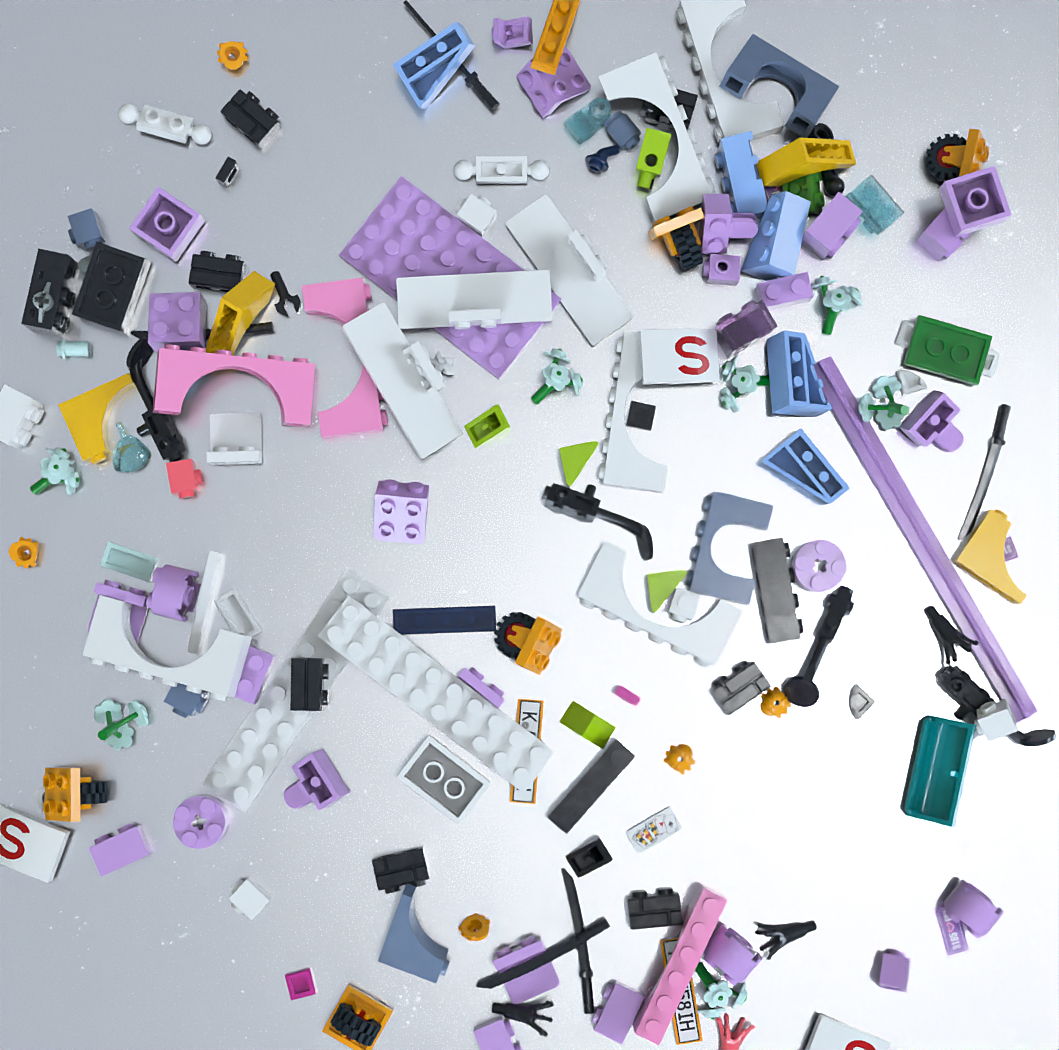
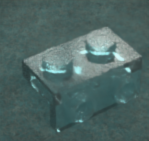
M873 175L867 177L852 192L845 196L863 211L861 213V217L864 219L862 223L872 234L874 232L877 235L883 233L905 213Z

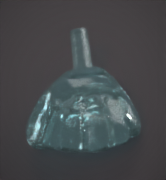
M122 422L116 423L115 425L122 439L118 440L113 450L114 469L117 472H134L141 469L147 464L151 456L149 449L135 436H127Z

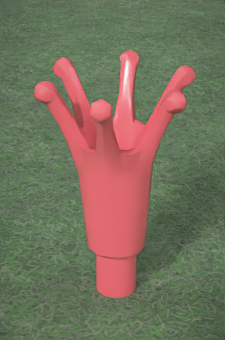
M725 1014L724 1031L722 1020L718 1017L716 1022H718L721 1033V1050H739L743 1040L751 1030L755 1029V1026L750 1025L747 1029L743 1028L741 1030L743 1023L746 1021L742 1017L736 1031L731 1032L729 1015Z

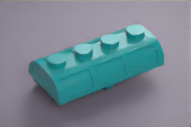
M928 715L927 719L923 720L904 808L906 816L955 828L977 725Z

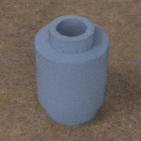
M617 111L605 122V125L608 127V133L622 149L626 147L632 149L640 142L639 136L641 131L627 114Z

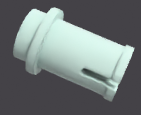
M66 339L57 341V356H62V359H66V356L89 357V341H66Z

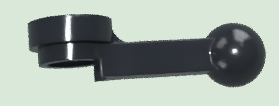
M823 123L815 125L808 138H818V134L821 139H834L831 129ZM836 169L821 171L825 181L824 188L826 193L832 197H835L838 192L842 194L845 184L838 177Z

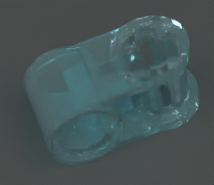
M596 98L581 110L572 114L563 125L580 145L605 126V122L611 116V105L604 98ZM598 108L600 111L604 109L605 115H596L595 109Z

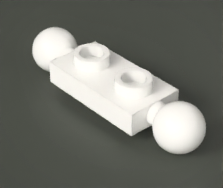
M127 103L122 105L118 111V116L122 122L132 124L137 121L136 127L138 131L186 144L188 136L192 137L193 141L200 145L208 143L212 136L210 128L204 124H198L193 127V118L149 105H144L142 112H139L136 106Z
M476 156V165H472L467 160H460L455 164L453 171L459 180H468L472 175H476V184H527V175H531L536 180H543L549 175L550 167L544 160H535L531 165H527V156Z

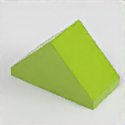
M499 404L494 405L464 426L475 449L511 431L510 425Z
M591 441L559 448L567 487H572L598 448V442Z
M682 569L646 574L650 611L655 614L688 572Z
M574 700L560 720V723L604 749L617 728Z

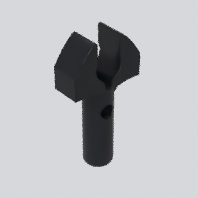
M272 272L270 277L275 283L276 291L280 297L279 302L274 304L277 312L289 318L285 310L286 301L294 305L296 313L299 314L302 303L298 294L295 296L290 295L280 272Z

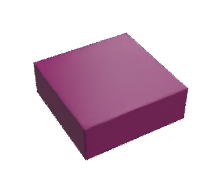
M618 685L614 691V694L637 707L641 700L640 696L622 685Z
M311 967L285 974L291 1001L317 994Z

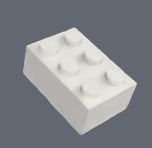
M431 735L426 738L397 776L398 779L458 825H460L491 784L490 780Z

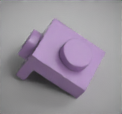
M526 16L506 21L500 18L493 19L491 33L497 45L508 49L533 44L531 18Z

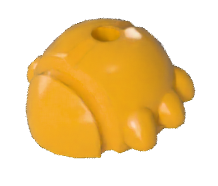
M236 41L220 43V50L217 51V55L220 56L218 62L223 63L230 70L240 68L242 63L248 60V57L245 55L247 49L243 48L244 43Z
M20 537L18 542H14L9 547V556L15 561L17 567L22 565L24 568H28L29 565L34 567L38 557L37 554L39 553L38 542H33L31 538L25 540L24 537Z
M778 686L774 690L769 688L767 693L761 694L763 701L760 704V708L766 716L772 717L774 715L780 719L782 714L788 713L787 708L792 707V704ZM776 700L779 702L778 705L774 704Z
M687 744L670 745V751L665 752L667 758L663 760L664 763L681 775L685 774V770L691 771V765L696 763L692 757L694 755L693 750ZM679 757L683 758L681 762L678 761Z
M474 913L462 922L458 930L462 932L461 936L467 938L468 941H481L488 936L490 920H486L484 915L479 916L477 913Z

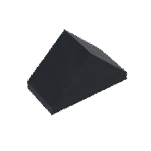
M599 835L565 856L578 878L614 860Z

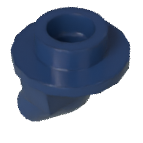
M612 145L601 148L597 153L587 155L585 161L588 164V168L598 173L607 171L609 166L606 159L607 157L618 155L619 147Z

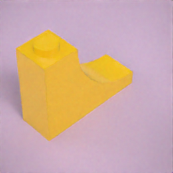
M798 138L756 163L763 186L780 187L790 181L813 173L831 169L850 168L857 164L850 140Z
M253 271L221 297L206 346V353L216 354V350L232 351V355H234L240 340L252 321L269 303L275 286L274 282Z
M130 373L58 404L83 461L97 464L106 459L105 455L111 453L107 437L108 420L117 401L127 391L135 387Z
M989 509L984 512L952 562L1015 605L1022 604L1027 595L1013 582L1007 570L1004 557L1005 540L1013 523L1007 520L1008 515L1001 510L995 509L993 511Z

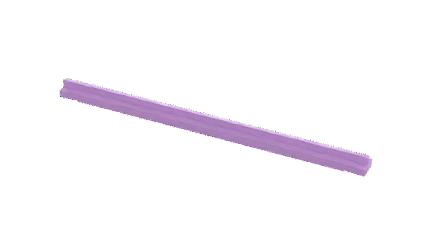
M831 355L820 360L813 366L818 380L822 379L824 387L821 389L826 402L831 404V411L958 629L966 637L979 642L978 645L971 644L972 653L999 699L1007 700L1017 723L1024 719H1029L1038 710L871 423L863 421V415L859 413V403Z

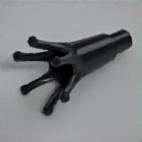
M933 605L925 610L932 620L933 628L942 641L946 654L945 663L947 665L951 664L949 650L952 654L953 662L958 660L954 643L959 644L967 652L972 651L971 644H979L977 640L974 641L959 632L943 614H939Z
M814 920L784 926H768L758 923V928L769 931L756 930L755 934L773 937L771 942L760 947V951H764L773 946L769 950L770 954L767 956V960L771 961L772 957L784 946L805 937L807 933L816 931L817 924Z
M546 1001L542 1004L526 1006L506 1003L505 1005L494 1002L492 1013L525 1023L538 1031L540 1036L547 1037L548 1033L538 1026L535 1021L544 1020L552 1022L553 1019L544 1015H538L537 1011L553 1007L554 1003Z

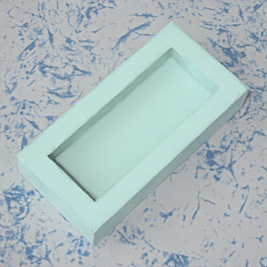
M108 542L100 566L150 582L158 558Z

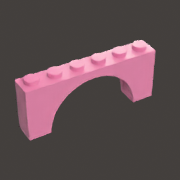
M363 277L302 285L304 309L307 315L328 316L346 324L370 310L367 305V300L371 299L370 285L365 284ZM364 365L362 366L360 379L353 392L337 406L318 412L323 440L384 432V425H388L386 409L381 410L380 400H384Z
M166 344L164 348H159L157 352L153 413L179 415L187 391L198 379L213 371L236 369L256 376L271 389L280 407L281 425L308 427L311 424L315 364L308 363L309 359L293 358V361H283V357L278 355H268V358L264 359L257 358L258 354L244 352L242 356H234L232 351L216 350L215 354L206 353L205 348L190 347V351L180 350L178 345Z
M701 882L698 883L688 904V912L683 928L668 963L650 995L642 1001L632 1023L635 1034L660 1045L726 906L728 899L723 893Z

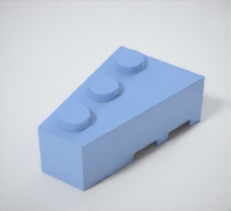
M455 22L393 64L419 108L426 110L474 49L475 44L463 25Z
M752 131L721 138L714 157L717 168H722L724 178H721V184L724 193L728 192L732 213H754L756 218L763 217L767 201L763 182L759 178L756 163H758L757 155H753L750 140L753 139Z
M788 191L771 195L759 224L758 232L753 239L741 268L742 272L764 281L794 275L811 201Z
M784 330L768 338L767 352L772 413L817 417L832 410L830 402L826 403L821 389L824 387L822 379L818 380L813 366L816 362L806 334Z
M802 428L761 460L830 505L851 489Z

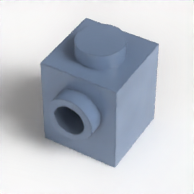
M92 208L67 216L71 226L68 233L73 244H77L82 250L91 251L94 250L96 242H106L98 215Z
M178 683L177 687L171 686L163 702L173 706L172 711L184 718L187 715L195 716L197 712L201 713L207 703V699H205L207 692L203 690L201 694L186 690L187 685Z

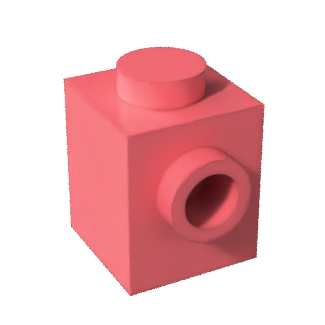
M185 459L166 463L171 494L179 495V499L194 497V492L200 491V484H203L201 469L196 468V462L193 459Z

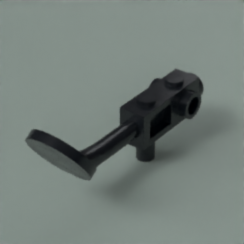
M142 337L132 346L126 360V365L135 386L148 410L142 414L145 423L139 426L136 431L141 437L150 432L163 460H169V462L179 461L184 458L183 452L186 451L181 435L172 421L171 414L153 413L154 399L146 385L142 372V367L149 360L153 349L148 344V338Z
M554 482L551 487L546 485L541 500L546 501L544 506L556 512L576 517L581 521L593 523L595 517L622 526L636 535L638 549L643 560L653 559L654 546L648 527L625 516L600 508L601 500L594 497L597 490L596 486L588 484L585 493H581Z
M840 585L837 594L831 593L825 607L830 608L817 637L819 639L803 677H791L784 686L785 696L796 706L811 707L818 702L820 690L813 682L814 676L828 645L832 644L844 615L849 617L855 605L851 601L855 591L847 586Z
M948 665L939 674L941 684L964 704L956 712V715L961 720H964L971 712L977 716V709H980L983 704L994 702L988 691L977 685L965 670L962 671L957 665L954 667ZM1038 729L1027 733L1018 730L1008 735L1024 747L1046 745L1057 738L1056 732L1052 729Z

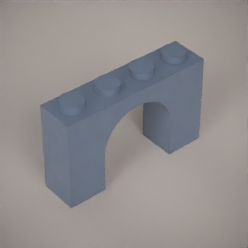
M755 34L751 35L737 55L719 86L737 98L742 99L750 85L759 78L769 77L782 81L791 88L797 100V106L790 115L785 127L803 138H808L839 88L837 84Z
M716 490L712 492L711 496L706 495L703 510H706L707 514L705 521L700 520L697 535H700L701 539L699 546L694 545L691 560H695L693 571L688 570L685 585H689L688 591L749 606L756 580L733 575L720 569L712 557L711 545L716 533L721 528L729 525H740L766 532L769 529L774 505Z

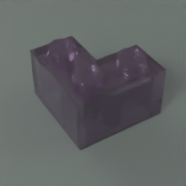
M751 300L741 306L742 311L733 316L732 312L718 319L719 322L716 323L715 328L717 331V341L727 359L746 350L752 343L772 333L778 327L763 300L757 303Z

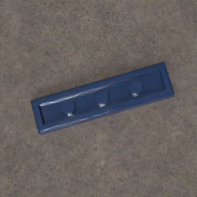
M496 606L393 609V629L401 635L491 632L496 630Z

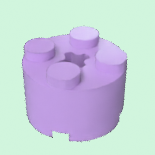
M814 540L802 545L795 552L791 565L794 571L795 582L801 588L810 592H824L833 589L842 581L847 570L843 552L837 545L827 540ZM814 561H822V563L824 564L822 566L823 572L821 570H814V567L816 566Z
M169 564L164 565L162 568L157 567L153 574V582H155L153 592H150L147 597L146 607L151 608L152 613L155 615L183 622L187 621L189 617H185L187 611H193L198 597L199 584L195 583V577H199V573Z
M207 794L196 795L182 802L175 810L173 817V828L177 838L185 846L195 849L207 848L220 841L230 823L229 812L224 803ZM199 815L207 820V823L203 824V828L196 823Z
M963 878L943 902L945 914L956 923L960 920L964 922V925L967 927L966 930L977 939H980L981 936L986 937L1005 913L1000 906L995 907L991 904L994 900L972 883L967 884Z
M724 923L709 939L703 952L705 955L703 959L714 969L718 966L724 971L725 974L723 976L734 986L738 982L743 983L763 960L759 952L754 955L750 951L753 946L736 930L730 928L727 931V925Z

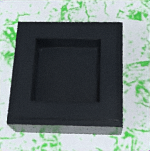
M228 156L215 177L217 182L225 188L229 187L239 170L236 160Z
M631 401L626 426L651 432L656 406Z

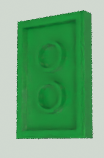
M918 315L904 365L978 386L993 336Z

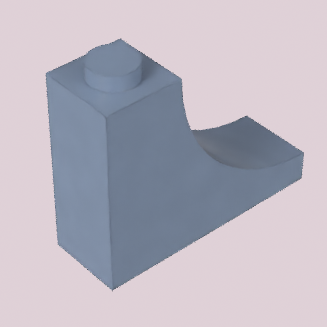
M407 883L378 962L437 983L439 975L445 976L450 961L446 960V956L449 950L435 943L422 930L414 909L416 886Z

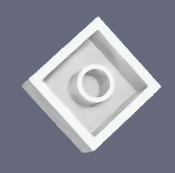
M5 384L0 392V441L20 450L22 446L28 444L32 435L30 431L34 423L37 424L41 420L44 410H42L44 405Z

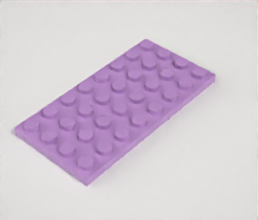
M403 176L397 180L339 254L343 260L396 301L397 278L525 271ZM551 291L553 312L562 298ZM544 322L496 324V327L481 328V325H472L469 329H455V326L435 327L433 329L500 380Z

